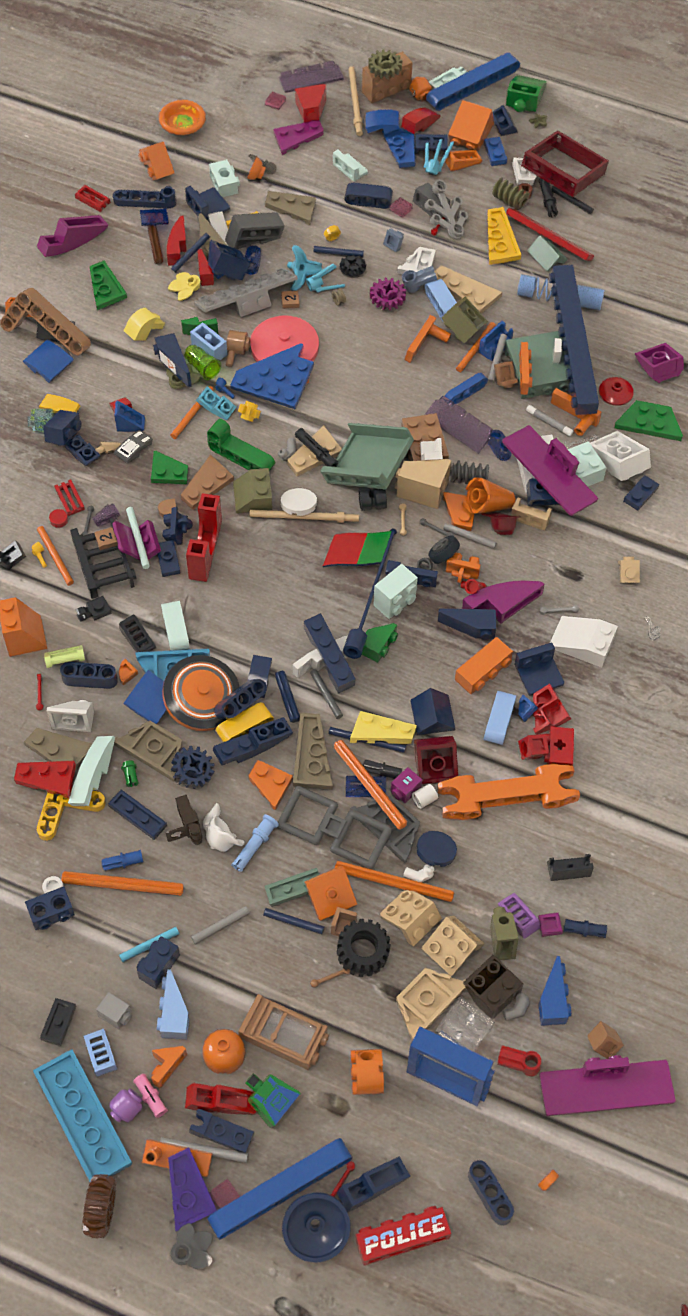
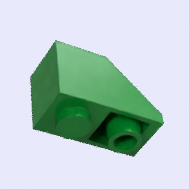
M392 623L368 629L362 655L379 663L382 657L385 658L389 651V645L395 643L398 637L397 624Z

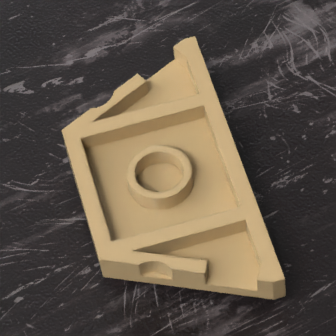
M425 968L396 997L412 1041L419 1027L428 1029L466 989L463 984L465 979L461 981L451 978V975L439 974L434 970Z

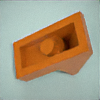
M177 1046L152 1050L153 1057L162 1063V1065H157L152 1072L151 1079L156 1087L160 1089L187 1056L185 1047Z

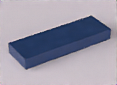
M120 790L108 803L111 809L153 840L167 827V823L123 790Z

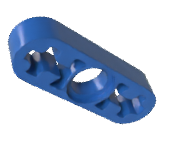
M481 372L477 373L448 391L443 400L450 407H453L481 390L487 384L488 378Z

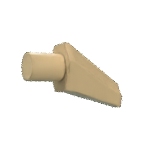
M100 442V446L95 450L99 454L103 452L107 454L115 451L121 443Z

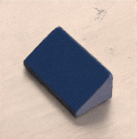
M504 105L493 111L494 123L501 136L518 132Z

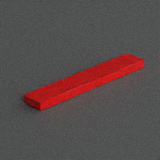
M513 208L507 209L506 214L585 261L593 260L595 255L518 210Z

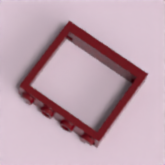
M557 130L526 151L521 166L571 197H574L606 173L609 160ZM556 148L592 170L580 179H576L541 157Z

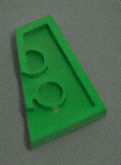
M105 260L89 266L97 311L127 298V293Z

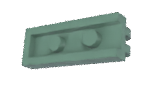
M314 868L264 886L271 907L309 894L305 881L319 876L318 869Z

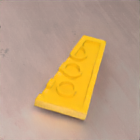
M504 207L489 209L487 211L489 265L521 260V252Z

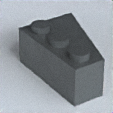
M277 212L235 214L232 216L225 241L228 246L235 249L246 247V249L252 248L251 245L259 242L264 244L280 239L285 225Z

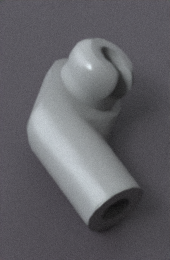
M289 438L287 440V449L282 448V450H279L278 456L281 460H288L296 452V439Z
M524 993L516 995L514 1007L503 1010L506 1021L525 1014L529 1006L528 996Z

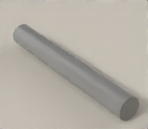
M501 334L488 377V382L494 383L496 378L494 364L500 363L507 339L505 334Z
M445 523L443 527L444 530L493 549L497 544L493 540L449 523Z
M247 907L239 909L191 936L192 941L196 944L248 915Z

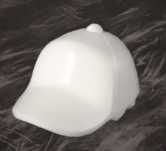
M216 803L203 820L206 839L211 849L225 852L234 845L243 846L245 842L241 839H235L236 835L231 833L227 824L219 818L220 806Z

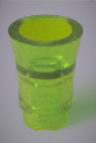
M195 344L189 345L185 349L184 357L205 380H211L219 373L221 369L220 360Z

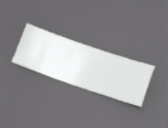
M223 212L208 214L211 226L226 243L225 238L228 228Z

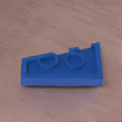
M403 128L386 134L382 131L399 168L414 167L415 134Z

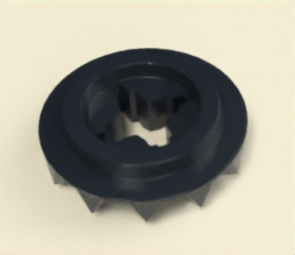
M354 254L351 257L346 255L345 258L341 259L340 270L343 274L350 277L359 276L366 270L365 259H361L360 256L355 257Z

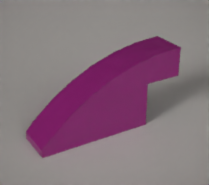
M100 215L59 218L54 235L40 236L37 248L45 257L63 254L91 241L106 230L109 225Z
M522 580L491 585L479 590L476 594H470L464 598L462 609H495L496 620L501 624L541 596L545 584L540 581Z

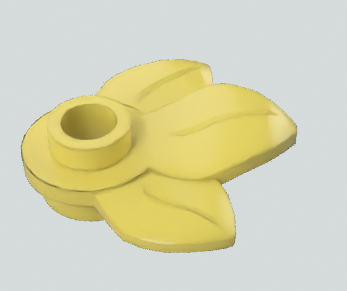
M182 272L176 275L177 280L169 284L168 290L178 292V300L182 301L192 296L193 291L200 288L201 280L197 275Z

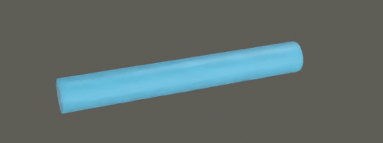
M174 927L119 954V957L124 962L148 950L155 940L158 941L160 936L169 940L179 935V931Z

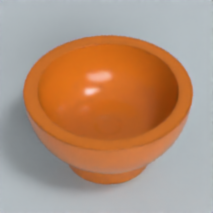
M258 157L255 158L247 179L249 180L261 179L266 167L263 166L262 161Z

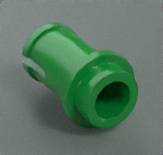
M132 760L123 762L121 770L124 771L126 786L133 787L132 783L137 786L139 784L136 774L137 764Z

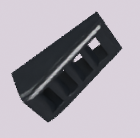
M134 614L119 623L121 633L136 652H150L156 648L154 642ZM145 642L148 643V644H146L145 646H143V647H141V648L138 647V646L142 645V644L145 643Z

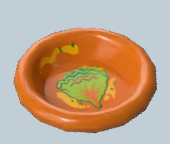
M190 100L170 102L159 113V123L162 128L175 135L195 133L202 128L206 121V113L203 108Z

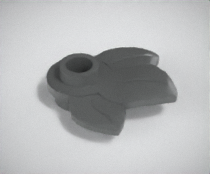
M191 1223L182 1226L177 1233V1242L171 1248L172 1260L178 1265L188 1264L194 1269L207 1267L212 1263V1259L205 1251L210 1246L213 1235L204 1231L194 1233ZM181 1248L186 1250V1256L183 1258L177 1254Z

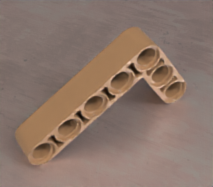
M28 288L19 293L0 321L3 330L10 332L20 326L27 315L30 314L74 355L82 354L91 346L90 339L34 288Z

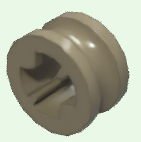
M341 288L337 292L332 291V298L337 306L341 302L346 303V297Z

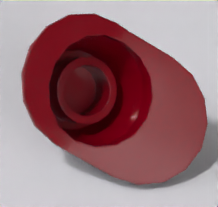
M500 512L481 513L484 516L490 517L492 529L500 535H512L516 527L517 518L521 517Z

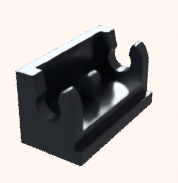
M585 854V857L554 860V857L549 858L547 865L550 881L591 877L594 869L593 863H590L591 854Z

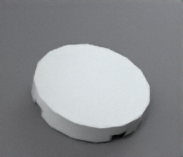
M304 488L290 489L281 496L283 511L291 515L292 513H297V516L307 515L313 512L317 505L316 495Z

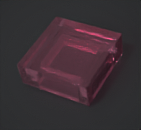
M272 91L265 100V105L279 110L286 102V96Z
M401 197L390 205V210L402 218L413 209V204Z
M228 1179L209 1192L219 1209L240 1197Z

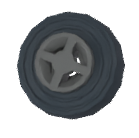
M453 535L447 536L439 540L430 549L428 556L435 564L442 563L457 552L460 543Z

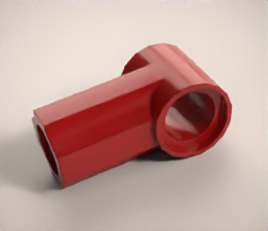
M502 1045L497 1065L518 1070L527 1076L533 1077L540 1072L541 1057L535 1051L525 1052ZM532 1060L535 1061L537 1065L535 1067H529L526 1065V1062Z

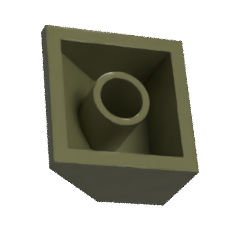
M466 296L441 317L445 326L450 328L455 333L456 338L463 343L468 341L488 322Z
M269 468L249 470L233 481L236 513H247L250 510H272Z

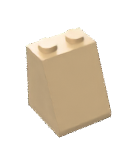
M451 460L404 461L402 467L398 468L395 476L397 478L395 484L397 497L438 509L443 492H445L449 483Z

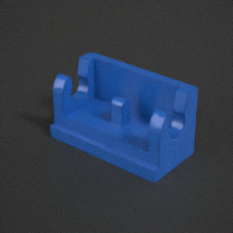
M501 321L480 340L479 353L493 361L500 335H507L506 340L513 339V329L511 328L507 332L505 329L506 323Z

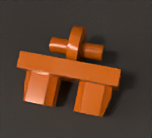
M455 553L451 558L447 559L445 572L452 573L451 576L458 577V583H461L463 578L478 580L481 566L478 557L472 556L469 558V562L462 561L463 555Z

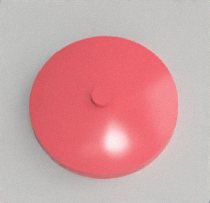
M276 316L263 321L254 329L250 339V348L253 358L258 362L302 343L304 348L300 357L314 361L319 351V338L316 330L305 320L294 316Z

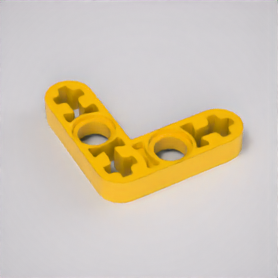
M92 791L89 806H72L68 804L69 799L64 798L63 795H58L57 803H55L54 794L47 792L37 825V833L44 841L53 839L56 835L64 806L99 812L106 805L104 795L101 792ZM96 798H98L100 802H97L96 805H93V801H95ZM51 808L58 810L55 816H48L46 812ZM47 821H48V822H50V823H49L50 831H47L46 834H44V833H43V830H45V829L47 828Z

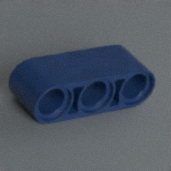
M352 182L346 187L344 200L350 205L387 209L391 206L393 190L387 186Z
M65 662L60 667L62 681L67 686L111 689L118 683L116 669L109 664Z
M262 679L247 681L215 706V716L221 720L237 716L266 693V682ZM254 684L257 686V692L253 690ZM239 695L243 698L242 704L239 702ZM225 706L228 708V714H227V715H226L225 712H224V707H225Z
M482 1160L474 1161L468 1172L470 1183L493 1221L501 1226L507 1225L514 1214L512 1203L488 1164ZM481 1169L485 1175L481 1178L476 1177L473 1174V1170ZM492 1188L496 1191L497 1195L493 1198L488 1197L485 1190ZM504 1208L508 1211L509 1216L505 1218L500 1217L497 1210Z

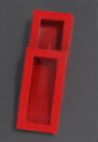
M417 108L403 116L401 127L413 134L417 131L423 132L436 122L441 115L428 108Z
M184 216L178 218L168 237V266L174 265L181 258L180 252H187Z
M192 1083L187 1086L185 1109H201L206 1112L254 1115L256 1111L248 1102V1098L254 1091L218 1084L216 1086Z

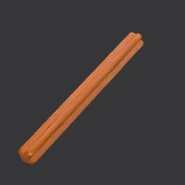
M343 740L335 742L334 749L399 830L405 828L407 820Z
M337 861L335 864V868L343 866L346 874L415 891L422 895L449 902L454 897V892L451 890Z
M64 871L61 878L65 884L180 896L184 890L182 883Z

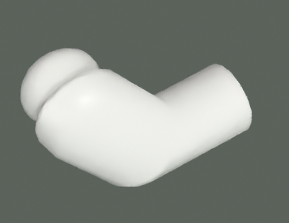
M427 864L419 871L407 867L403 877L422 883L433 877L434 867Z

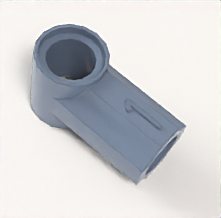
M433 266L417 272L408 270L403 273L402 280L406 291L415 293L420 289L421 285L437 280Z

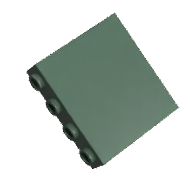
M558 331L506 340L504 352L506 356H510L519 384V351L521 342H528V349H531V360H529V363H532V372L529 374V377H532V388H529L528 395H521V399L549 395L556 388L563 392L569 390L570 380L566 378L567 365L564 366L563 361L565 352L561 353L559 364L553 363L555 338L562 340V338H559Z
M348 423L352 433L336 459L338 466H323L320 471L326 482L331 484L386 490L414 441L410 431L405 427Z

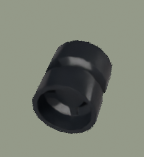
M359 487L361 511L372 510L373 507L376 510L387 508L385 489Z

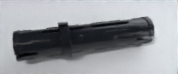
M539 178L544 197L543 203L547 208V214L552 218L553 212L554 217L558 215L556 198L553 197L550 183Z
M303 428L296 431L295 437L316 455L318 461H322L326 466H338V461L329 454L327 448H323Z

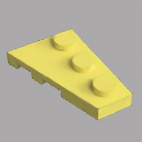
M360 711L350 737V743H357V740H367V743L386 741L388 744H412L417 725Z

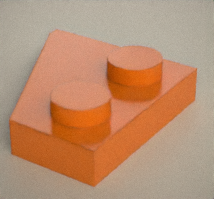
M443 492V500L446 502L452 525L472 531L475 514L469 512L465 506L464 496L466 495Z

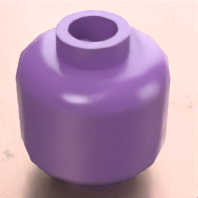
M132 1089L121 1090L109 1104L112 1110L110 1115L119 1123L122 1120L131 1122L142 1110L141 1097Z

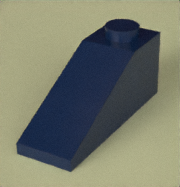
M439 609L438 622L474 638L483 640L495 638V609Z

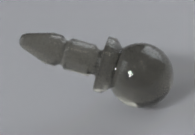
M249 154V158L253 162L255 158L258 157L256 155ZM259 158L263 166L266 167L265 173L271 175L276 172L277 167L275 163Z

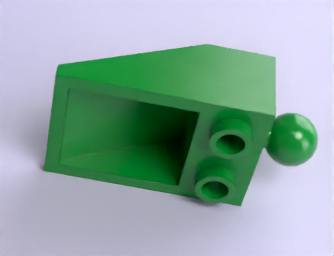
M516 75L511 80L507 90L506 106L514 108L519 113L524 110L536 112L547 81Z

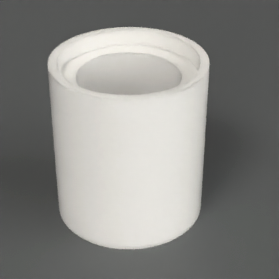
M427 784L413 792L412 798L417 807L422 809L436 801L438 795L431 784Z

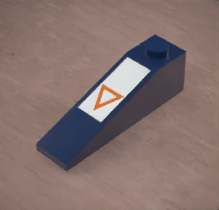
M175 333L154 337V354L158 355L160 361L185 385L192 387L190 372Z

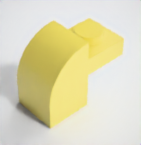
M142 308L130 317L123 331L134 341H146L151 329H163L165 323L156 313H151L147 308Z

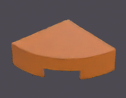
M126 659L121 662L119 668V678L123 685L138 675V670Z

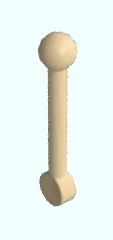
M400 504V535L405 536L407 534L405 529L406 505Z

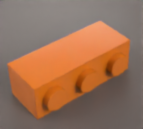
M495 637L456 670L455 681L470 694L476 690H481L485 682L489 679H494L502 668H507L511 664L513 651L498 637Z

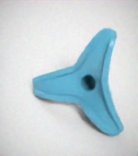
M294 245L292 250L295 255V261L288 262L287 267L292 269L295 275H297L298 279L290 287L292 291H297L302 287L308 275L317 274L322 271V263L308 260L304 251L299 246Z

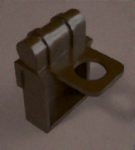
M187 794L175 798L183 826L168 831L166 833L167 841L172 842L187 836L191 838L193 844H201L203 836L197 813L190 805ZM176 832H182V833H181L180 835H178V836H175V837H172V836H171L172 834H174V833H176Z

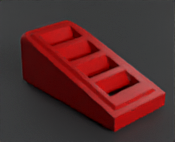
M198 249L201 286L214 285V273L208 265L202 249Z

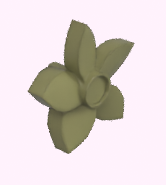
M536 113L535 118L529 119V122L534 123L535 128L539 125L547 126V116H541Z

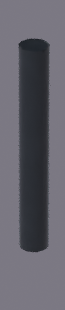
M552 186V192L587 213L592 214L594 208Z

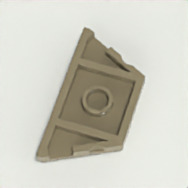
M152 721L129 730L128 734L120 738L115 737V746L173 782L176 780L173 778L176 772L171 771L173 766L171 762L175 758V754L182 749V739Z

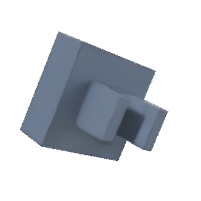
M390 228L386 232L383 244L397 252L401 248L404 234Z

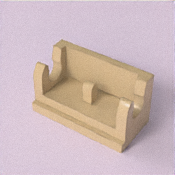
M517 498L511 515L521 516L517 518L518 522L545 531L552 515V509L548 508L547 512L521 504V498Z

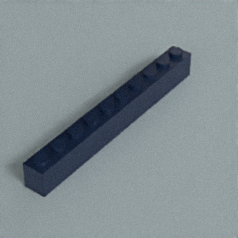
M573 265L553 266L552 273H549V283L552 284L551 295L555 297L554 310H557L556 323L560 325L558 333L559 338H562V352H565L563 361L564 366L567 365L566 378L570 380L568 388L569 394H572L571 406L575 408L576 415L597 414L599 400Z

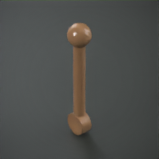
M343 968V970L321 979H313L310 984L312 987H317L320 983L339 975L350 974L351 970Z

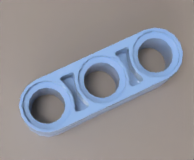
M442 279L425 284V292L441 318L457 302Z
M497 691L483 740L503 745L517 695Z

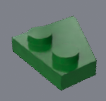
M154 451L151 483L187 484L188 465L158 451Z

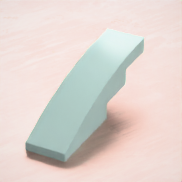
M97 736L79 768L68 804L72 806H89L92 791L98 790L101 775L107 774L115 741L114 736Z

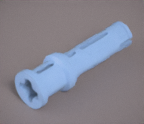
M265 814L262 817L263 821L257 828L253 829V836L235 861L232 862L231 865L235 869L239 868V872L243 871L260 845L269 840L268 836L273 829L279 826L278 822L271 816Z

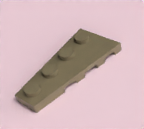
M300 713L293 786L333 790L320 714Z

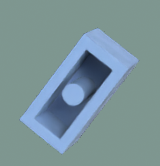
M204 323L190 331L191 345L214 364L228 355L227 341Z

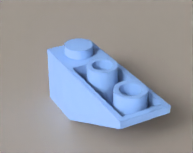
M167 969V977L163 976L162 989H165L164 997H160L159 1009L162 1010V1018L158 1017L157 1031H160L161 1038L187 1040L190 1020L188 1010L171 970Z

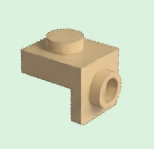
M623 557V560L618 561V565H620V583H640V560H634V557Z

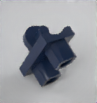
M172 507L171 513L164 515V524L167 527L170 526V528L164 529L162 536L166 541L174 540L177 545L182 544L183 533H187V530L192 528L193 522L188 519L187 515L180 514L177 507Z

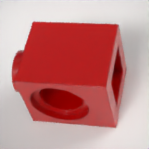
M546 734L528 735L518 741L522 760L539 759L549 754Z

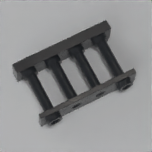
M113 518L110 519V525L112 528L114 522ZM77 528L70 530L91 599L98 597L97 590L100 587L127 579L131 588L135 587L134 579L137 578L134 568L130 569L126 555L119 550L118 545L100 550L99 547L88 550V548L84 549L83 545H86V542L96 540L95 534L91 533L83 536V534L79 535ZM118 550L120 558L95 565L88 562L91 559L90 557ZM119 565H124L126 571L125 573L99 580L93 578L95 572Z

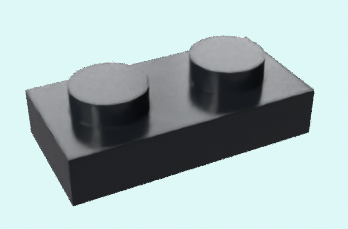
M55 998L40 1035L41 1041L58 1046L62 1045L75 1012L76 1004Z

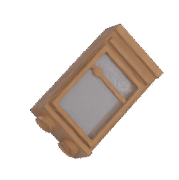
M257 994L238 1031L242 1040L308 1071L311 1065H316L320 1056L318 1051L321 1045H326L329 1038L327 1025L311 1020L264 998L260 994Z

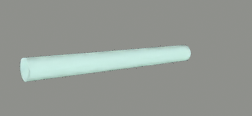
M128 507L126 512L143 569H148L150 564L133 507Z

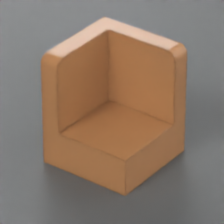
M337 907L331 924V934L339 936L346 925L350 926L354 920L357 923V913Z
M602 1021L587 1036L594 1051L606 1059L615 1056L624 1046L617 1031Z

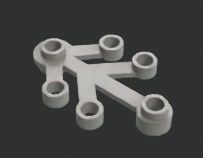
M437 180L432 186V191L438 195L442 207L432 199H428L424 206L429 211L435 210L439 213L433 214L430 218L433 225L440 224L448 230L452 238L460 239L464 234L462 225L468 218V213L463 210L460 211L457 215L458 221L455 222L454 216L463 201L459 196H455L451 201L452 206L450 208L444 194L447 185L443 180ZM440 215L445 217L448 220V222L443 220Z

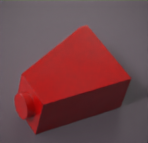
M326 84L296 88L295 101L304 123L320 120L327 100Z

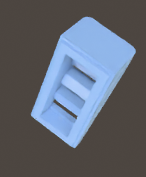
M101 1029L85 1035L84 1040L96 1077L117 1070L105 1030ZM102 1036V1040L90 1044L91 1039ZM105 1044V1047H102L94 1051L92 1050L93 1047ZM105 1051L108 1053L97 1058L94 1056ZM108 1058L110 1060L103 1064L97 1065V1062Z

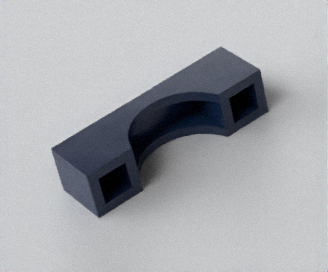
M320 613L305 620L304 630L311 644L318 650L337 693L339 694L355 686L356 678L322 614Z

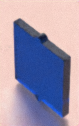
M167 208L140 210L142 226L169 224Z

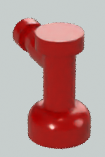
M475 579L461 582V588H464L469 594H476L479 590L487 587L485 583L478 582Z

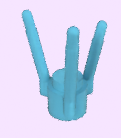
M442 139L439 140L434 159H430V162L429 143H426L425 172L433 175H438V172H441L442 166L454 144L453 141L446 150L440 164L437 159Z
M331 264L319 273L307 278L306 283L309 290H315L318 293L324 290L345 287V284L321 287L323 285L321 277L337 268V266Z

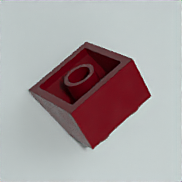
M453 736L414 740L417 774L422 779V784L440 783L458 776L457 745Z

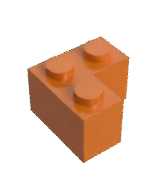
M164 141L139 149V159L144 165L148 164L149 168H147L150 178L152 177L153 180H157L174 174Z

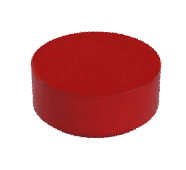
M62 509L53 510L49 515L50 524L56 528L64 527L68 522L67 513Z

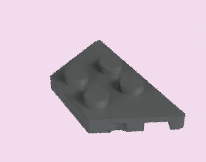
M392 796L388 798L407 820V826L401 830L394 825L375 800L367 802V805L361 807H351L350 810H356L392 827V832L385 846L403 863H406L418 832L420 821ZM361 822L378 839L380 838L383 831Z

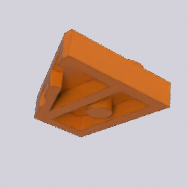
M257 760L248 775L249 780L259 789L260 794L268 800L274 810H276L293 780V775L260 760Z

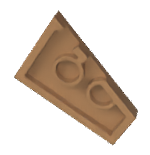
M210 455L182 492L181 499L194 510L199 506L202 493L216 494L234 481V476Z

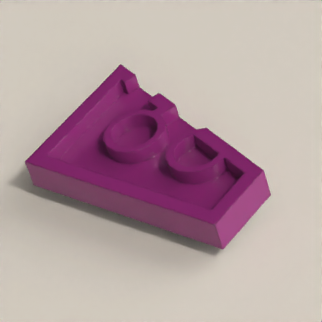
M320 120L274 128V136L282 155L286 154L287 150L291 148L296 149L300 144L304 142L309 143L324 135Z

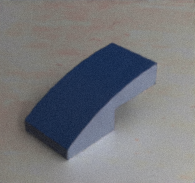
M253 655L248 681L262 679L268 686L272 658ZM254 684L253 690L257 692V686Z

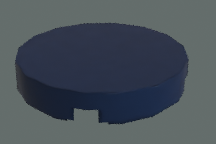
M428 831L422 834L416 846L419 858L433 867L435 865H440V867L450 865L457 853L454 840L447 834L439 831Z

